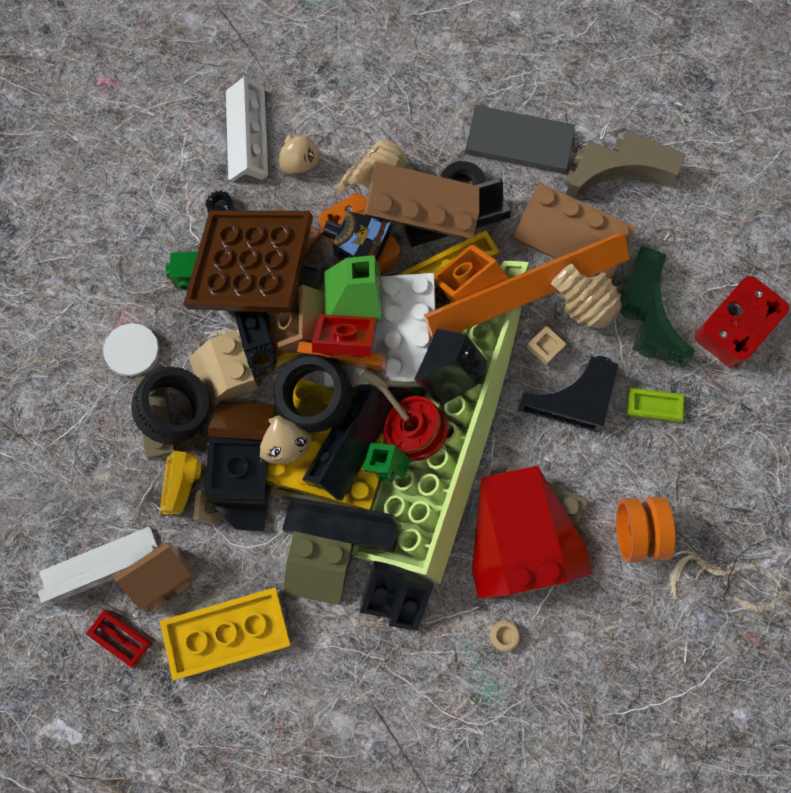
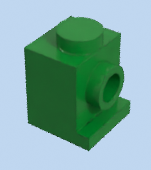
M370 443L363 471L375 473L376 478L385 482L405 480L410 458L396 445Z

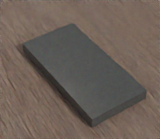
M475 105L465 154L565 174L575 125Z

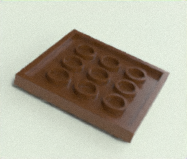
M209 211L183 303L188 310L292 313L313 221L311 211Z

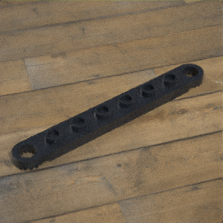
M216 190L215 193L212 192L211 195L207 196L208 199H206L205 205L208 213L209 211H236L234 203L226 191L220 190L218 192ZM225 200L226 204H223L224 207L221 206V209L220 207L218 209L214 208L216 202ZM234 311L250 369L259 376L272 373L277 366V357L264 312ZM260 356H269L270 359L267 365L265 364L264 367L256 366V360Z

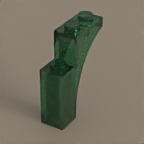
M640 246L633 258L620 297L622 305L619 313L626 319L641 321L632 350L638 351L641 356L646 358L655 357L663 360L671 367L684 368L692 360L695 349L678 335L668 320L663 307L660 280L667 254Z

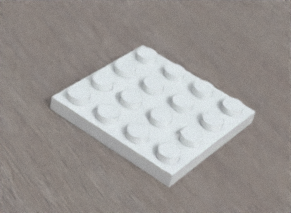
M434 273L380 277L382 321L376 322L372 353L382 354L387 361L386 372L371 371L385 381L416 382L414 378L431 343L423 315L436 310ZM339 365L348 375L352 387L371 385L361 377L365 369ZM325 372L324 386L327 389L334 388L331 376Z

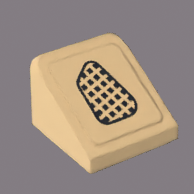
M197 490L193 512L194 520L200 524L218 525L221 522V514L209 502V499L205 496V491Z

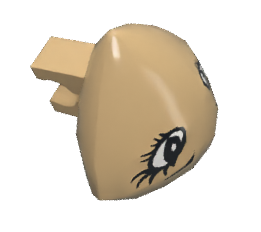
M289 134L284 141L285 145L279 153V169L286 175L305 173L318 164L320 159L319 151L311 138L305 135L293 137V134Z
M279 415L268 419L270 426L260 445V457L263 460L273 464H289L295 462L306 453L312 439L307 430L300 428V426H297L290 420L280 418Z

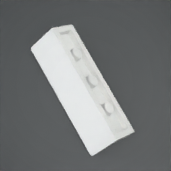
M243 77L226 91L228 179L235 181L244 174L263 180L268 177L265 90L263 85Z
M150 527L144 528L40 571L45 588L38 591L41 603L52 605L114 579L113 576L158 548L152 529Z

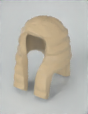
M390 140L376 142L367 152V155L362 156V160H359L358 164H353L352 168L347 170L341 182L336 185L337 189L343 192L349 183H361L369 189L375 161L406 169L408 164L404 152L398 144Z
M571 263L560 271L551 282V285L558 289L565 299L564 313L569 314L570 318L576 319L578 324H584L586 328H603L609 325L621 310V295L617 293V287L612 285L611 279L607 278L605 272H599L587 277L580 273Z

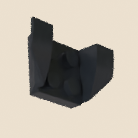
M209 437L205 496L235 530L264 531L267 462L260 457L262 440Z

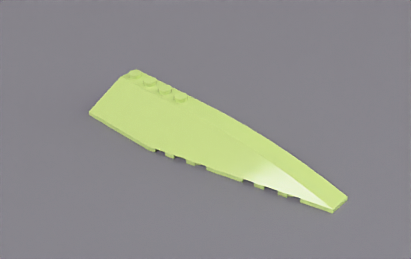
M504 261L500 267L507 278L510 279L529 271L530 263ZM522 306L460 332L470 338L487 360L486 371L480 377L476 387L443 405L437 404L427 393L424 396L421 395V397H426L444 413L449 429L446 442L430 458L420 461L410 460L405 480H393V482L379 480L371 511L393 514L400 522L401 527L395 552L354 546L351 553L353 557L371 563L379 561L414 572L433 583L441 584L494 418Z

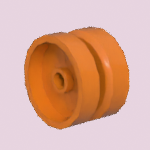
M651 496L645 498L642 503L637 497L621 498L616 509V533L623 560L626 563H641L645 561L647 556L652 562L671 560L675 549V526L671 507L667 499L663 496Z

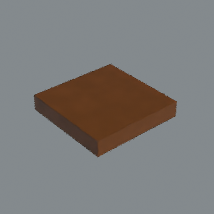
M220 401L209 424L208 434L210 437L263 440L270 426L268 419L273 418L275 415V404Z

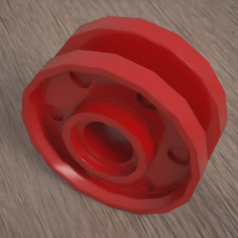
M412 396L405 398L399 404L409 416V420L405 421L393 407L384 423V436L389 445H396L410 460L420 461L428 459L436 454L445 444L449 433L448 421L444 413L426 397Z

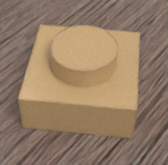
M545 326L527 344V348L545 365L566 346V343L548 326Z

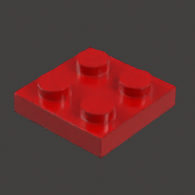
M320 314L312 340V353H321L325 356L337 354L350 355L355 358L371 357L376 331V317Z

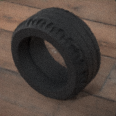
M318 354L298 356V358L289 361L277 375L278 378L274 383L273 396L277 411L283 419L294 422L297 426L308 432H322L336 426L348 413L352 403V385L346 372L333 360ZM324 371L331 376L334 383V395L331 403L318 415L311 417L300 415L293 402L296 384L303 376L310 372Z
M168 366L154 370L142 379L132 397L131 412L136 426L146 437H150L151 440L162 444H179L194 437L205 425L211 410V398L209 397L210 394L203 381H200L199 377L192 374L193 372L187 369L184 370V368ZM161 387L179 390L191 403L193 410L192 420L181 425H173L162 421L154 414L150 407L149 393Z

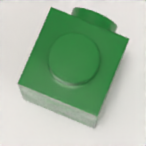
M198 251L170 253V263H166L165 270L167 279L172 281L175 288L187 291Z

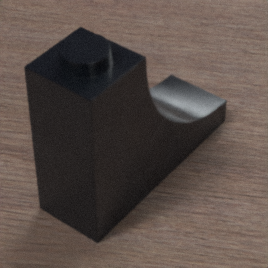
M591 356L582 376L571 386L559 392L545 395L523 393L517 410L598 433L604 427L618 363L611 362V359L608 357Z

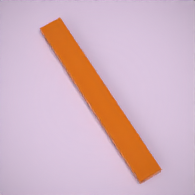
M616 233L424 314L431 341L437 329L459 333L557 291L558 289L551 285V282L560 271L571 263L580 273L590 277L629 260L625 234Z

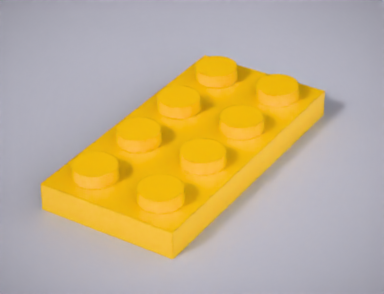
M276 587L160 621L172 681L291 646Z

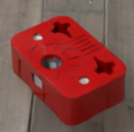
M746 276L697 330L695 340L728 368L733 366L738 368L751 357L789 311V305L786 300L754 276ZM738 345H740V347L737 349L738 351L736 352L734 349Z

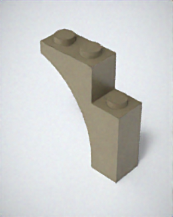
M629 131L626 132L623 141L617 140L613 150L588 141L585 150L579 149L574 161V164L578 165L576 170H570L564 185L569 186L566 195L576 199L585 190L598 183L619 178L643 179L670 188L678 175L686 154Z

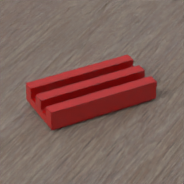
M107 609L101 612L86 633L87 636L132 669L137 667L139 660L145 656V652L153 644V642ZM108 619L141 643L142 646L138 648L103 621ZM98 628L135 654L134 657H129L96 633Z

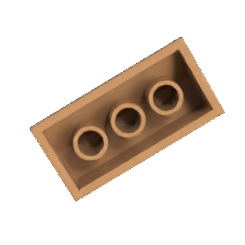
M375 161L364 215L383 218L393 223L458 238L473 239L479 215V186Z
M539 182L524 211L513 240L553 259H557L619 232L625 234L628 247L637 227ZM618 265L601 272H605L607 278L611 279Z

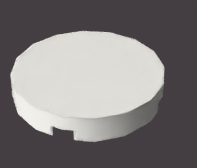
M130 323L121 325L110 333L105 341L103 352L105 361L114 372L124 377H138L152 370L158 362L160 346L159 341L150 329L141 324Z

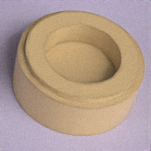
M504 620L492 626L489 637L496 649L510 651L518 645L520 632L514 623Z

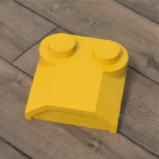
M173 451L167 457L159 514L179 515L183 512L191 486L195 479H199L201 473V462H197L196 455Z

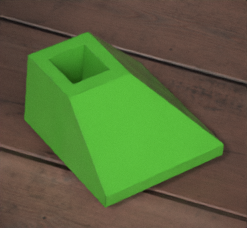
M374 255L345 258L324 272L325 314L376 317V322L382 321L380 267Z

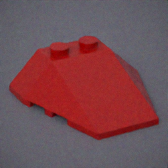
M538 465L481 477L472 560V573L478 598L516 594L568 583L593 574L586 544Z

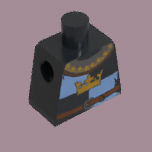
M348 212L342 225L328 220L323 229V236L334 239L333 252L341 260L374 255L378 262L391 235V221Z

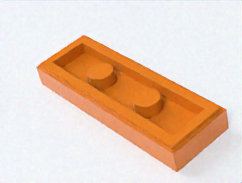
M299 342L297 352L301 356L307 354L322 355L321 353H312V343ZM372 353L371 357L364 356L361 358L337 354L325 356L339 365L363 369L369 368L370 370L386 372L387 361L382 354Z

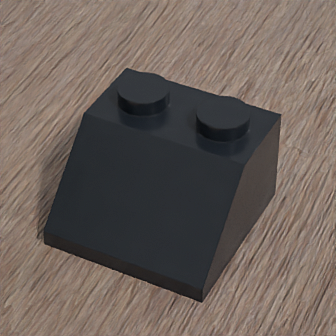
M437 329L414 380L437 404L443 405L477 386L480 377L486 371L487 360L466 334Z

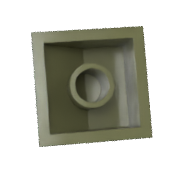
M294 531L286 563L283 593L340 605L353 550L352 544Z

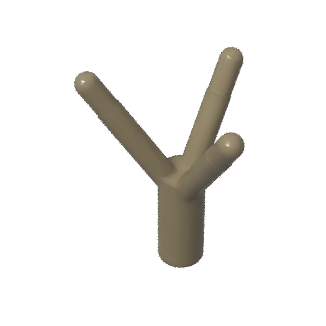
M366 368L362 372L361 377L384 393L401 417L408 421L409 416L388 390V387L421 386L417 382L385 381L369 368Z

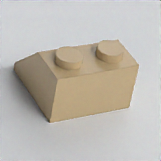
M237 330L209 339L189 356L194 374L200 378V381H203L208 389L211 406L218 404L220 401H227L259 389L254 374L247 363L242 341Z

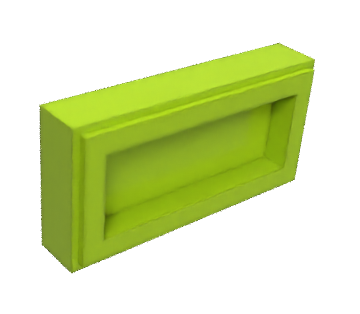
M629 388L627 390L626 417L682 423L684 421L685 394Z

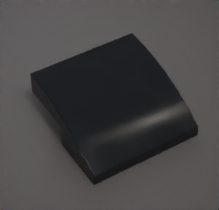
M374 561L360 602V613L387 617L391 627L417 631L434 587L433 582L404 568Z

